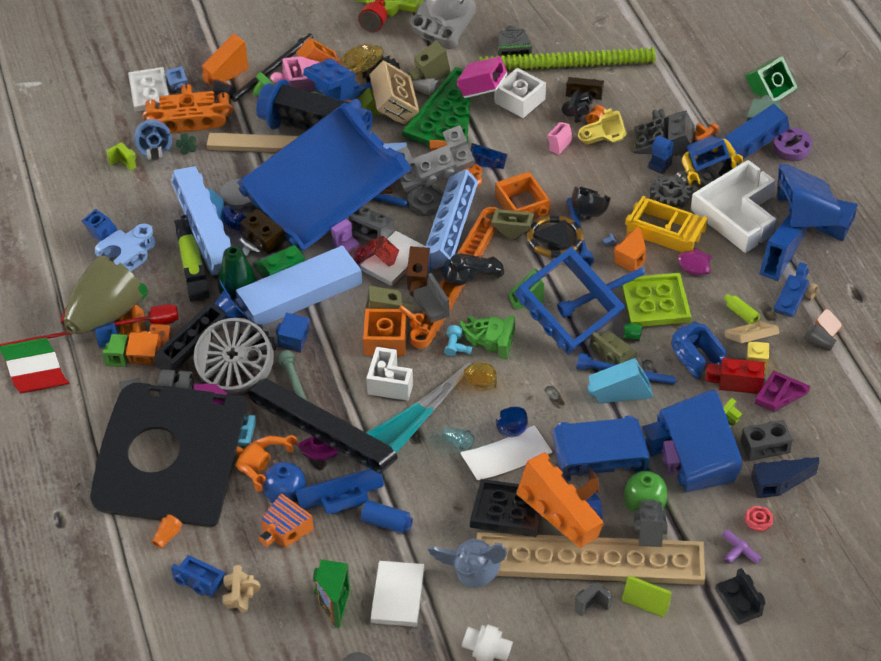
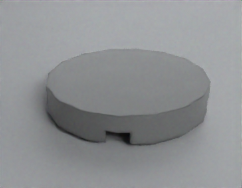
M240 179L227 182L220 190L224 206L230 209L242 210V207L247 206L249 208L253 205L248 197H244L238 189L240 186L237 183Z

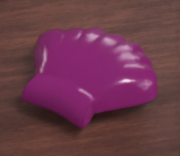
M696 248L694 251L679 254L678 263L680 268L689 274L706 275L711 273L709 261L713 257Z
M313 436L298 444L299 450L308 459L312 458L313 460L323 461L336 457L338 454V450Z

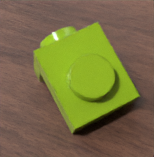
M122 142L106 150L110 165L121 161L130 171L136 168V155L132 149L129 150Z

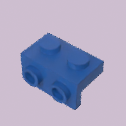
M190 555L186 556L180 566L174 564L171 567L173 579L177 584L181 586L186 585L199 595H206L211 598L223 584L224 576L226 575V572Z

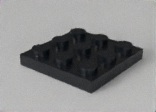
M481 479L470 519V528L537 537L541 515L516 494L519 484Z

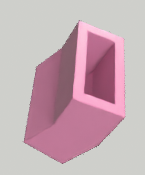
M560 122L547 135L549 151L559 155L571 143L572 132L569 124Z

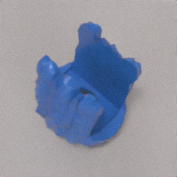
M693 321L692 324L682 326L672 334L671 345L674 352L695 379L702 377L700 373H702L703 366L706 364L704 357L696 348H701L713 364H721L722 358L726 356L725 348L705 324Z

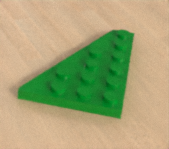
M455 67L403 129L402 137L430 146V140L445 141L443 132L460 125L468 143L470 97L464 98L462 91L459 90L457 80L464 71L463 69Z

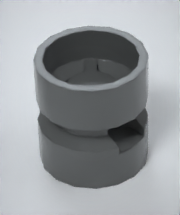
M162 369L158 386L193 389V372L179 371L176 373L175 370Z

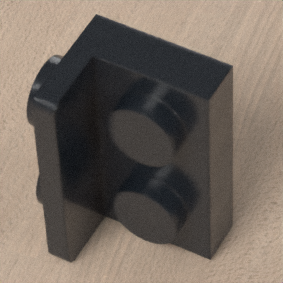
M742 568L737 570L736 577L716 584V592L737 625L763 615L764 596L756 590L749 574L746 575Z

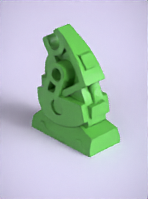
M469 315L467 316L469 324H465L463 320L459 321L460 327L463 329V335L474 347L481 345L491 352L498 350L500 358L508 359L516 330L515 316H508L505 319L492 316L476 320Z

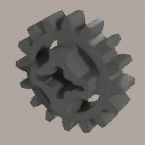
M665 175L664 179L658 177V180H653L652 185H650V199L675 208L677 206L683 208L684 203L688 204L689 199H691V186L688 185V181H682V177L676 179L675 175H672L670 178Z

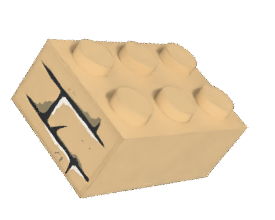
M383 60L369 74L376 109L379 113L391 117L393 121L406 125L419 112L411 76Z

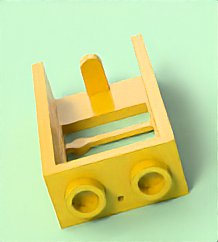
M642 196L640 201L634 204L632 214H628L625 220V225H627L626 234L639 227L641 228L644 240L682 253L693 251L694 242L699 243L701 232H706L708 221L706 216L700 217L696 214L694 215L693 213L645 198L646 196ZM643 213L670 222L665 225L664 229L639 219ZM672 223L682 225L678 233L670 231Z

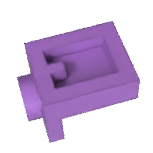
M345 219L331 228L332 244L336 248L343 245L347 252H350L359 246V242L352 237V226L349 220Z

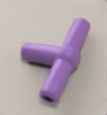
M729 530L723 532L722 537L735 546L724 557L728 564H731L741 553L755 564L760 562L761 556L752 550L745 541L740 540Z

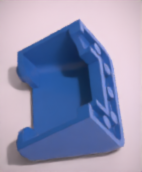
M779 164L776 197L778 201H785L786 198L789 200L788 211L792 212L791 227L839 226L840 218L843 217V208L839 207L829 184L789 164Z
M716 390L703 392L660 410L657 415V422L659 427H663L665 431L669 430L681 463L677 479L679 485L683 486L685 493L735 482L742 468V459Z
M629 415L621 419L573 424L561 422L553 429L552 435L557 466L563 472L562 475L567 481H571V475L577 472L578 476H582L583 471H588V467L592 470L625 467L626 471H630L632 467L635 473L647 471L650 462L648 449L639 420Z

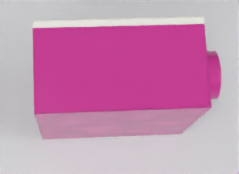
M498 56L469 63L458 78L457 85L459 90L462 91L464 98L497 91L508 73L501 57Z

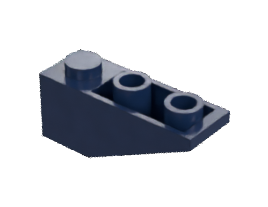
M819 457L754 464L751 478L757 498L780 496L816 475L820 461Z

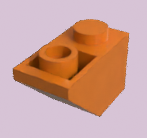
M639 227L629 232L625 240L621 244H617L614 249V263L630 272L638 269L645 262L646 246L641 228Z

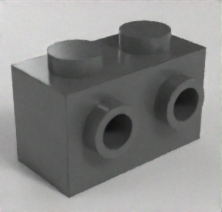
M361 207L349 216L348 220L351 222L352 234L381 245L393 234L394 219L387 217L385 214L374 212L367 207Z
M655 500L639 501L638 509H634L635 533H638L639 546L662 547L663 534L667 535L668 528L666 511L662 510L661 502Z

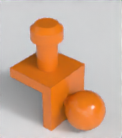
M697 123L695 142L712 134H717L719 126L716 123H712L709 125V128H706L701 123Z

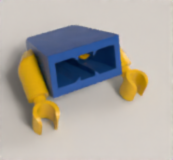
M712 136L686 146L688 151L682 157V163L686 174H688L687 179L691 187H693L692 181L695 180L700 185L699 175L695 170L698 171L727 158H731L733 169L737 167V163H743L742 155L736 154L735 149L728 140Z

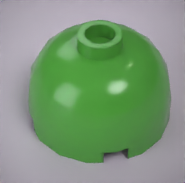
M651 471L637 472L629 477L624 486V503L634 513V509H638L639 501L655 500L661 502L663 510L667 503L668 491L664 480L658 474Z

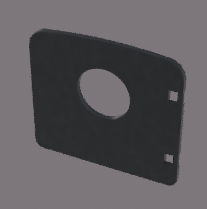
M132 383L124 387L112 411L98 455L90 493L93 507L103 513L160 521L169 514L176 517L182 524L203 527L216 526L220 520L248 407L246 398L239 395L216 394L209 391L155 386L147 383ZM153 390L160 391L161 393L160 396L149 395V392ZM214 399L225 400L224 405L214 404L213 401ZM161 429L173 434L179 442L180 450L178 457L168 468L158 472H145L137 469L130 462L128 456L130 445L141 433L148 430Z

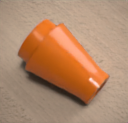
M169 514L166 518L163 517L151 542L156 547L163 549L181 531L182 523L176 517Z

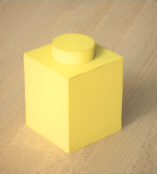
M748 341L745 360L765 362L764 375H766L769 361V343Z

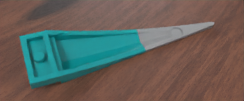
M467 363L418 402L365 433L389 445L397 454L470 370L471 364Z

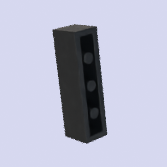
M210 302L156 351L154 365L160 370L176 371L194 354L196 343L201 334L212 324L224 320L226 314Z

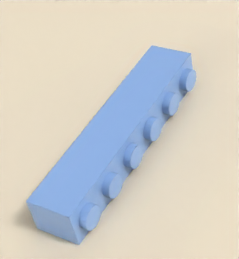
M196 166L174 170L171 183L184 214L188 216L190 228L210 275L220 274L223 252L228 247H231L230 239L224 233L223 223L218 219L216 207L210 200L209 190L205 189L201 173H198Z

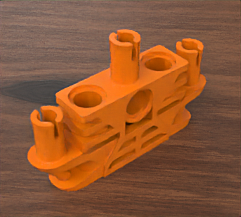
M184 84L181 87L182 94L159 96L160 109H157V102L151 99V105L150 101L147 100L145 102L146 111L142 114L144 121L147 119L162 121L169 128L170 133L208 130L224 126L226 123L225 117H228L233 112V106L229 103L230 97L227 93H224V98H222V93L218 95V103H215L213 91L192 93V86L187 84L186 89Z

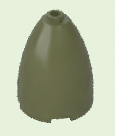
M98 256L79 278L71 293L65 310V329L71 334H83L95 331L94 328L121 318L143 298L138 289L140 283L123 264L119 263L117 265L109 261L108 256Z

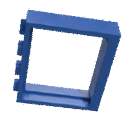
M572 246L521 284L514 294L520 300L519 303L529 310L531 317L543 326L545 333L551 336L557 342V346L562 348L567 355L591 338L593 332L597 333L620 315L626 307ZM563 262L608 311L605 316L575 339L566 332L529 290L530 287Z

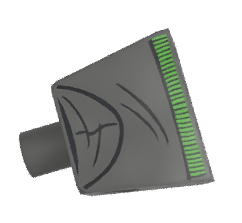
M508 26L505 30L499 32L498 55L500 57L502 55L505 57L510 55L512 57L513 55L518 56V54H521V56L532 54V45L524 29Z

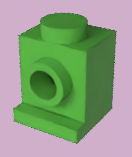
M111 334L110 342L106 343V348L102 352L106 366L126 367L128 361L126 356V346H128L129 341L128 335Z

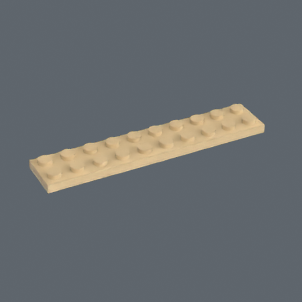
M477 532V539L483 540L490 544V546L495 543H503V547H506L507 555L505 560L501 561V566L496 576L625 582L628 576H633L649 583L705 584L704 542L663 540L662 547L639 546V539L598 537L596 540L579 548L566 536L537 535V537L507 533Z

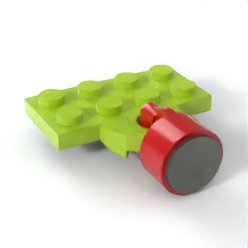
M424 0L354 1L366 3L358 15L361 27L368 32H377L386 22L388 15L391 18L399 10L416 13Z

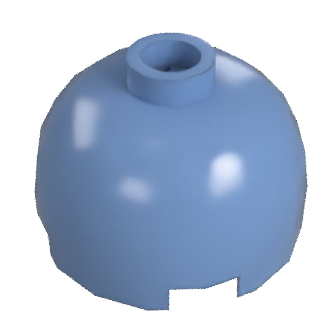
M147 119L137 126L134 132V142L137 149L145 156H147V149L161 147L162 153H164L166 150H169L172 144V135L169 128L162 121Z

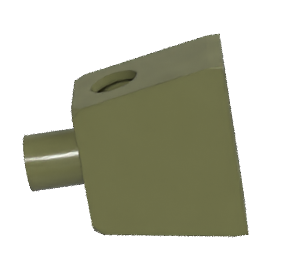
M437 41L433 42L414 57L416 68L408 72L412 81L419 78L422 80L431 78L440 80L447 77L451 70L446 50Z
M369 286L365 309H399L402 305L412 313V302H402L399 290Z

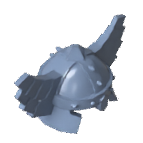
M474 538L462 543L456 550L436 547L428 548L430 555L434 556L436 560L441 561L443 564L453 565L459 581L468 587H480L492 581L499 572L501 561L505 560L507 555L506 547H503V543H495L490 546V544L483 540Z

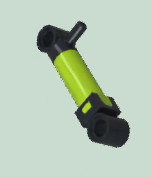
M182 215L180 219L174 220L189 299L190 302L208 299L210 296L201 252L190 228L188 216Z

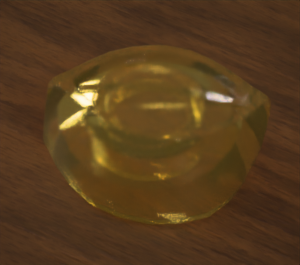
M476 362L464 369V379L472 388L483 391L497 387L496 371L492 365L485 362Z

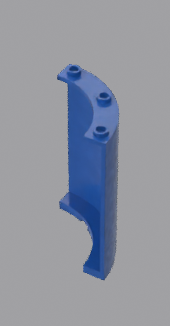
M343 103L237 183L240 186L238 189L244 197H248L258 210L283 228L285 239L291 246L295 245L299 250L304 251L328 233L333 226L345 220L412 168L401 152L395 151L390 147L388 149L384 148V143L373 132L371 134L368 133L363 127L365 122L351 103Z

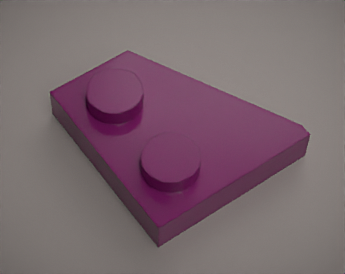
M773 370L757 395L755 404L775 412L808 394L810 385Z

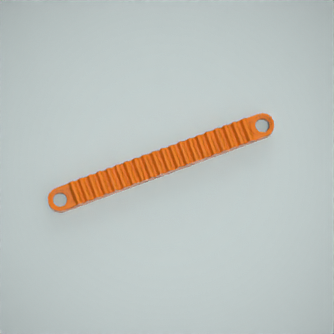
M487 207L481 212L457 254L483 256L484 250L486 251L487 245L489 246L490 240H492L493 235L496 233V228L491 224L492 219H488L487 216L494 215L497 208ZM443 277L439 285L449 299L450 312L453 304L456 303V298H459V293H462V288L465 287V284L462 286L452 285L445 281ZM423 311L424 319L421 322V326L419 329H412L410 333L411 345L418 349L428 347L433 338H436L437 332L440 331V326L443 325V321L446 318L431 323ZM419 335H423L426 337L424 340L416 339V337Z

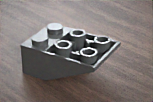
M687 111L677 112L635 126L634 153L652 154V144L656 137L660 135L665 139L673 141V156L685 154L688 151L686 146L694 143L695 125Z

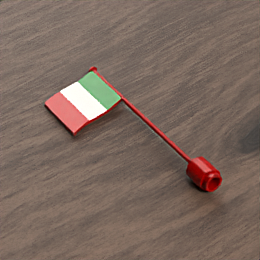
M169 303L151 307V311H148V316L114 322V324L118 326L149 320L150 324L167 325L179 320L176 304L171 305ZM65 331L0 344V352L7 363L12 382L20 394L70 384L61 372L56 353L47 339L71 335V333Z

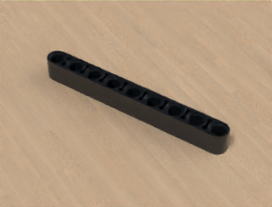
M263 378L248 391L249 397L258 406L379 474L383 473L398 459L396 452L389 445L267 378Z

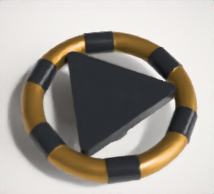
M550 215L539 218L531 224L530 229L527 231L528 245L536 253L549 258H557L568 248L567 225L572 228L577 236L576 241L572 245L575 251H578L582 246L584 234L582 228L574 220L565 216ZM556 223L547 228L537 231V229L543 224ZM534 238L547 243L549 250L540 247Z

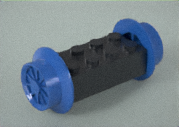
M281 79L276 85L266 83L259 93L256 104L258 118L266 120L268 127L272 130L279 128L282 123L285 126H294L307 131L343 103H351L365 122L363 127L369 134L373 120L372 112L362 108L359 99H353L350 102L290 87L289 82L285 79Z

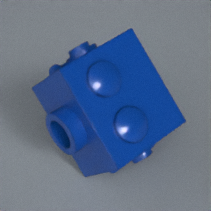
M97 209L81 220L90 235L98 242L118 231L111 219Z
M286 313L282 323H278L276 329L277 347L301 352L309 333L310 318Z

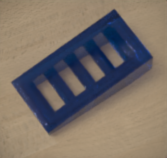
M475 143L471 144L470 151L476 165L504 169L508 154Z

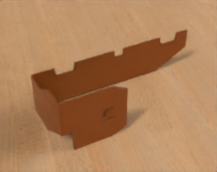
M549 459L548 461H549V462L552 464V466L555 468V467H556L555 464H554L553 462H551L550 459ZM588 467L589 481L583 487L577 488L576 491L582 501L589 499L596 491L598 493L599 489L598 477L590 467Z

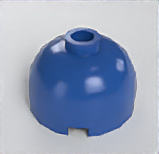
M279 462L271 466L266 471V481L263 482L264 495L272 504L280 494L285 495L293 502L297 501L296 490L307 487L303 471L295 464L289 462Z

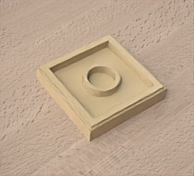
M764 321L725 331L726 338L739 343L780 334L778 326Z

